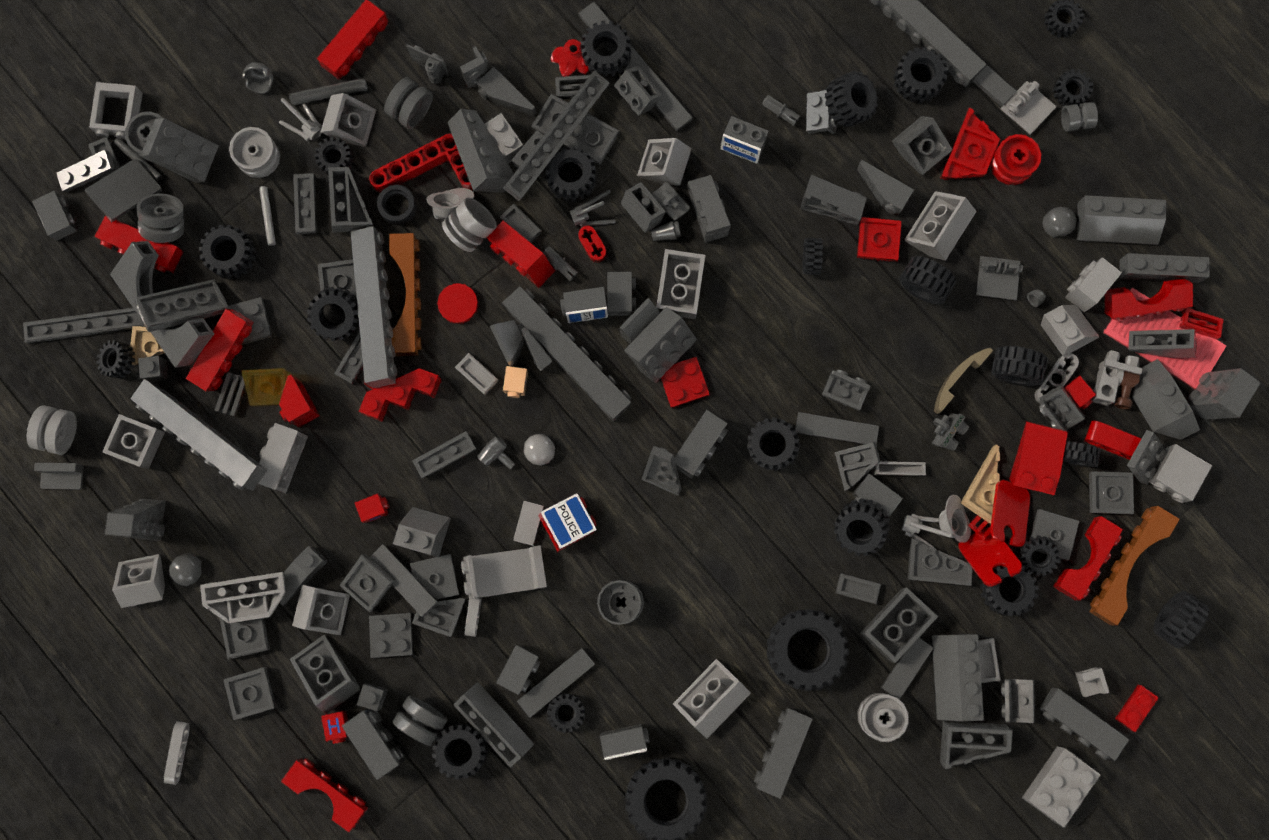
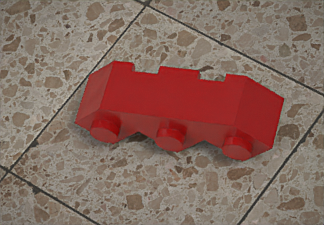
M419 368L397 378L396 384L377 387L366 392L359 412L382 422L390 403L409 410L415 392L435 398L442 379L439 375Z

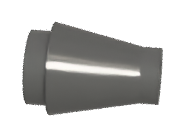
M672 220L651 230L653 241L677 240L678 237H682L678 221L673 222Z

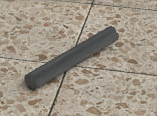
M362 78L291 93L289 98L292 105L331 98V95L367 90V83Z

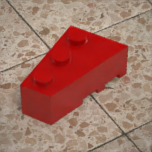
M502 221L487 237L491 243L489 247L497 255L501 253L503 255L502 258L510 266L513 264L522 276H526L538 288L555 272L545 255L505 221Z

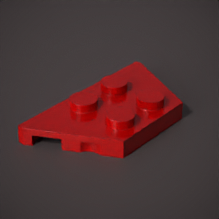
M971 108L966 113L941 179L984 177L987 173L1000 138L989 130L988 125L984 121L981 122L976 117L975 111Z

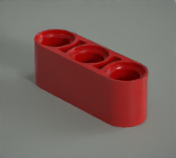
M1091 421L1084 441L1130 460L1142 438L1107 424Z

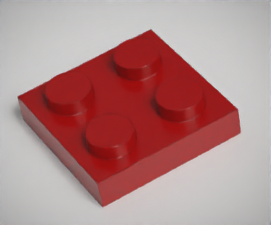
M861 217L857 258L897 262L899 257L901 221Z
M697 357L673 364L664 376L661 377L671 408L710 395Z

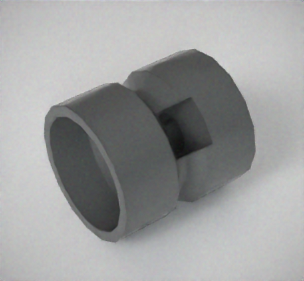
M1081 103L1079 107L1077 104L1064 106L1061 112L1063 129L1068 132L1079 130L1080 127L1083 129L1095 128L1098 121L1095 103Z

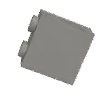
M1174 444L1166 448L1165 457L1159 462L1156 473L1149 482L1154 485L1155 489L1172 495V498L1177 502L1193 501L1212 465Z

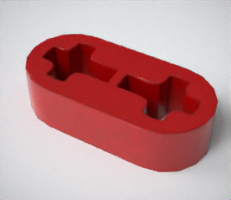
M582 227L578 233L580 243L593 262H602L606 257L604 244L593 227ZM584 232L592 233L591 240L593 242L590 243L587 238L583 239ZM593 246H595L598 251L602 250L600 257H598L597 255H592L594 254Z

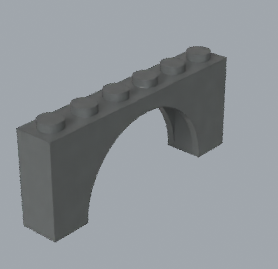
M149 241L132 242L110 274L140 318L141 316L135 305L134 298L154 294L152 276L155 263L159 257ZM204 318L187 320L181 327L172 326L151 332L175 368L191 365L214 335Z

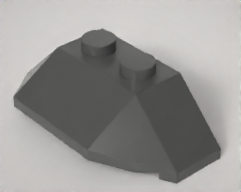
M1157 359L1142 367L1139 382L1134 386L1131 397L1152 432L1182 440L1199 431L1200 428L1191 407L1173 377Z

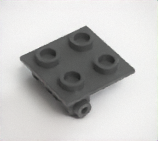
M407 44L412 61L425 67L431 83H440L443 75L449 77L441 56L432 53V55L428 54L419 46L415 45L412 47Z
M980 256L976 295L1017 300L1019 273H1022L1023 265H1020L1021 261Z

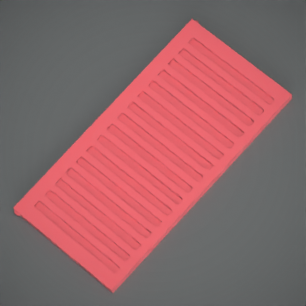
M1130 289L1137 300L1149 299L1136 289ZM1168 310L1163 314L1148 313L1143 317L1127 316L1123 320L1112 319L1103 333L1128 348L1129 331L1183 329L1179 328L1180 323H1182L1181 317ZM1195 333L1197 338L1196 358H1171L1135 353L1150 362L1158 359L1172 376L1196 390L1199 385V379L1203 374L1212 371L1226 345L1217 339Z

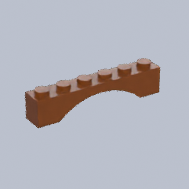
M414 233L389 234L390 255L399 265L406 287L405 306L397 325L393 329L392 345L395 349V356H418V350H421L422 346L421 338H418V330H421V319L418 318V310H421V300L417 296V291L421 290L420 278H417V271H420V259H417V252L420 251V240L416 238Z
M1159 506L1150 507L1144 511L1142 515L1143 521L1140 526L1137 525L1131 534L1133 538L1130 543L1125 544L1121 551L1123 555L1111 568L1113 572L1101 584L1102 590L1099 596L1096 595L1091 601L1089 612L1109 625H1118L1128 608L1126 598L1127 582L1134 562L1150 545L1169 537L1179 521V518Z

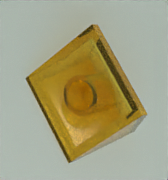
M284 368L242 370L250 406L279 404L287 377L291 373Z

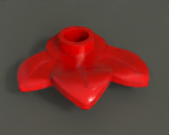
M571 39L564 46L558 47L553 51L551 61L559 63L560 72L563 77L570 76L576 69L582 74L588 72V66L585 65L582 56L580 41ZM576 46L577 51L571 52L570 47Z

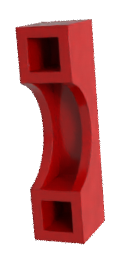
M1184 278L1164 281L1159 292L1145 300H1137L1133 292L1125 287L1108 289L1104 294L1105 314L1113 320H1123L1127 316L1143 317L1148 313L1163 314L1168 310L1184 311L1185 308L1193 307V283Z
M1102 516L1095 517L1084 534L1091 546V555L1088 562L1077 570L1063 569L1053 587L1073 600L1086 598L1090 592L1089 586L1091 582L1095 581L1101 573L1100 567L1109 560L1111 556L1110 550L1120 542L1122 537L1120 534L1123 529Z
M301 758L296 760L281 782L297 794L307 789H319L325 792L333 803L332 820L348 832L353 830L368 809L365 806V801L358 796L353 797L348 793L349 790L344 785L334 783L331 780L332 777L325 771L319 772L314 768L315 764L309 759L305 758L303 760Z

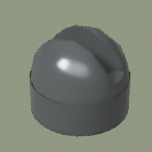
M1040 289L1033 290L1027 294L1029 303L1034 307L1041 305L1045 301L1046 295Z

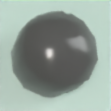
M258 62L247 64L242 76L246 79V87L261 94L269 92L274 78L270 68Z
M1056 207L1048 211L1043 217V227L1045 232L1051 237H1065L1075 229L1077 220L1074 212L1068 207Z
M191 553L177 556L169 568L171 579L181 586H189L196 583L202 574V561L195 554Z

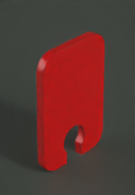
M1006 480L996 483L990 533L994 539L1001 542L1004 541V528L1007 525L1012 529L1010 545L1021 547L1025 544L1030 494L1027 489L1015 486Z
M975 533L970 536L968 541L964 543L959 542L960 552L987 586H995L1002 582L999 575L993 572L996 566H1005L1011 577L1019 574L1022 570L1021 562L1004 541L1001 542L994 539L991 533L984 540Z

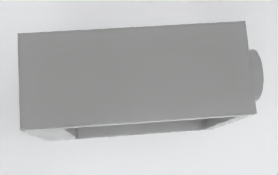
M96 82L89 128L99 137H109L110 135L125 139V129L128 122L140 113L142 92L134 85ZM106 97L128 99L124 126L102 124Z

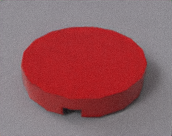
M459 283L451 284L444 288L437 302L441 315L450 323L456 324L469 321L476 314L478 308V300L474 291L467 285Z

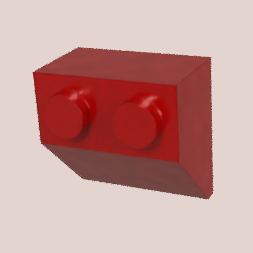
M289 375L279 402L282 409L279 412L285 422L288 421L290 425L293 424L299 428L320 415L303 383L293 375Z

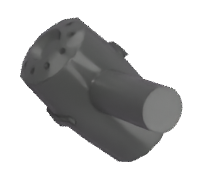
M496 436L486 443L477 456L486 466H489L497 458L509 469L515 465L503 452L507 448L505 442Z

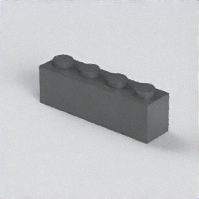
M1128 253L1120 259V271L1122 272L1120 279L1169 281L1184 278L1192 283H1201L1209 278V257Z
M478 682L453 704L509 767H512L534 745L529 737Z
M1052 688L1039 706V709L1044 712L1042 715L1051 722L1056 720L1061 724L1060 728L1069 735L1074 733L1079 737L1078 742L1087 748L1091 746L1096 749L1095 754L1104 760L1111 759L1115 761L1129 741L1128 738L1058 688Z
M786 708V711H781L778 718L780 723L778 731H773L770 738L771 748L769 751H765L762 762H764L763 768L757 771L754 778L757 789L780 799L812 722V718L790 708Z

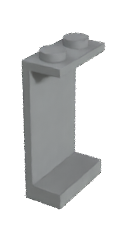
M541 546L477 556L469 555L464 557V561L461 562L462 572L466 574L467 580L464 583L465 594L469 595V599L547 587Z

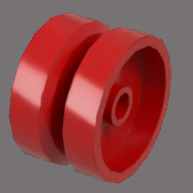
M1015 134L1008 136L997 147L991 160L990 167L993 175L1007 185H1017L1025 182L1036 171L1041 162L1039 145L1026 135Z

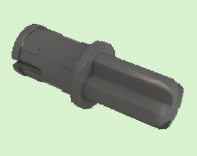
M770 95L762 103L763 106L777 114V118L781 117L792 126L797 121L790 116L796 120L801 116L786 107V103L783 105Z
M547 247L544 250L543 254L555 267L554 270H558L568 281H572L574 277L571 274L576 276L578 271L566 262L565 257L562 258L551 247Z

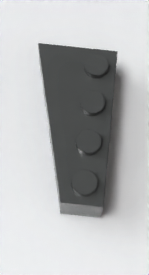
M460 109L448 121V125L473 191L504 193L506 190L503 187L514 174L477 111Z
M139 499V502L135 501L132 502V505H125L124 508H118L109 512L105 534L132 539L161 541L165 531L163 519L166 500Z

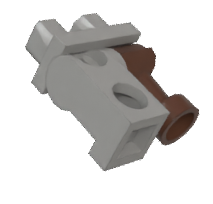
M1111 350L1107 352L1104 361L1099 364L1097 381L1094 388L1096 395L1091 400L1094 403L1105 406L1115 402V407L1129 410L1132 406V401L1129 399L1132 387L1138 384L1143 368H1139V357L1127 356L1124 364L1119 362L1120 353ZM1121 387L1120 397L1115 400L1117 388Z

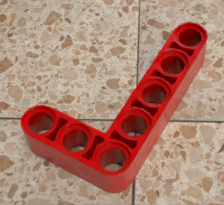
M446 134L374 170L369 177L373 188L381 193L388 186L401 185L449 160L462 187L473 190L470 182H464L465 178L468 177L464 165H455L456 161L461 159L457 146L455 145L451 149L446 148L449 143H455L452 134ZM431 152H438L437 156L429 157ZM413 161H420L418 166H411ZM396 170H402L400 175H393ZM384 178V182L382 184H376V181L378 179Z

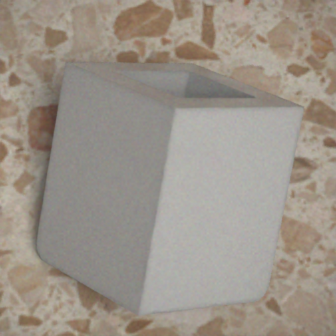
M1094 667L1075 673L1083 697L1099 693H1109L1102 668Z

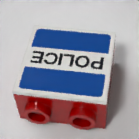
M578 494L543 510L538 515L557 552L593 534L597 530L592 515L589 516L586 511L587 506L582 497L579 498Z

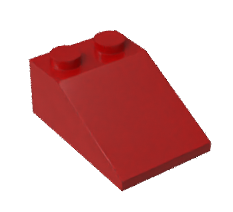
M1026 421L1009 478L1011 483L1015 486L1055 495L1061 474L1068 432Z

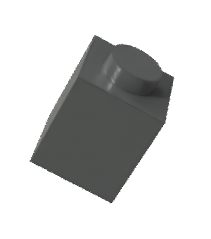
M160 356L138 358L140 379H146L151 382L168 380L166 359Z
M369 683L363 684L357 705L374 711L382 710L388 689Z

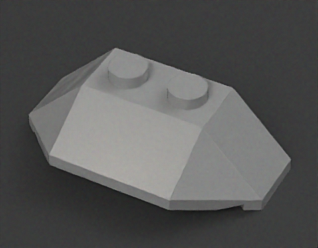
M283 572L200 585L202 606L227 623L271 617L286 593Z

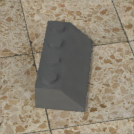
M1084 196L1078 202L1077 241L1157 246L1166 221V200Z
M978 634L931 635L937 720H984Z

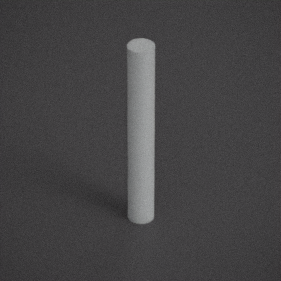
M266 186L259 187L267 243L269 246L276 245L268 189Z

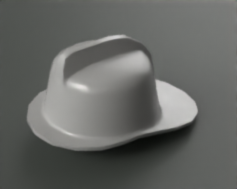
M456 188L429 195L427 203L432 206L434 217L442 219L447 218L452 212H456L457 206L465 198L470 197L474 199L475 196L474 192L469 189Z
M951 495L947 500L945 510L939 515L940 529L951 533V538L964 543L969 540L971 535V528L968 526L970 522L964 506L961 504V499L957 495Z

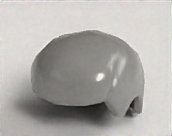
M532 435L524 443V455L532 464L542 466L549 463L554 457L555 446L546 435Z

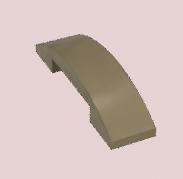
M991 348L973 354L951 372L938 393L934 409L936 414H939L954 397L948 390L970 365L975 369L978 368L993 351Z

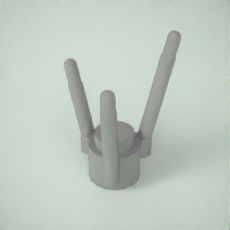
M282 98L281 101L303 123L301 127L303 132L282 120L279 123L302 136L306 141L309 139L314 141L322 134V125L316 120L308 106L303 104L312 121L306 120L290 103Z
M915 514L911 516L906 515L902 525V530L906 531V536L912 537L920 543L933 548V545L914 533H919L920 529L942 536L952 537L951 533L922 525L921 522L939 523V518Z

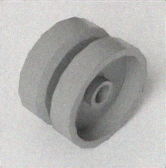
M256 127L244 128L237 132L230 141L229 152L232 160L248 176L255 178L265 177L277 168L280 161L279 148L264 130Z
M45 405L39 406L32 414L27 428V444L29 447L41 451L47 450L58 455L65 454L71 447L76 434L77 421L75 414L71 411L57 410Z
M874 693L867 696L861 702L858 709V722L861 729L868 736L881 742H891L898 739L905 732L908 725V712L905 705L898 698L885 693ZM885 714V719L880 720L879 716Z

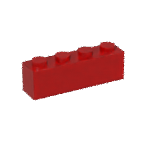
M365 0L318 56L317 60L320 65L339 80L342 76H345L349 72L350 66L361 58L365 48L374 42L375 36L379 31H383L387 26L388 19L385 12L370 1Z
M106 215L95 235L101 241L100 245L108 249L115 247L119 249L118 253L124 255L132 242L149 241L140 235L138 229L118 220L111 222ZM149 241L159 255L154 268L163 273L166 270L173 273L183 251L168 242L156 243Z
M225 309L213 330L214 335L201 351L186 379L204 391L217 390L222 384L223 375L230 370L232 366L231 361L234 356L241 351L243 340L250 335L254 322L234 309Z

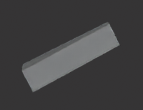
M881 461L871 470V475L924 476L926 475V463Z

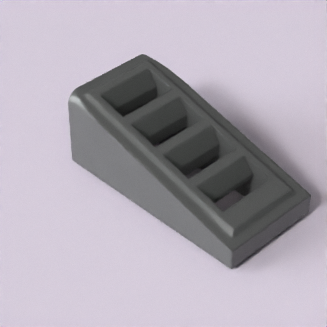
M527 328L521 329L535 366L540 371L552 362V359Z

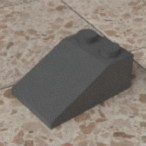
M326 635L321 636L290 658L315 706L325 714L361 690L354 676Z

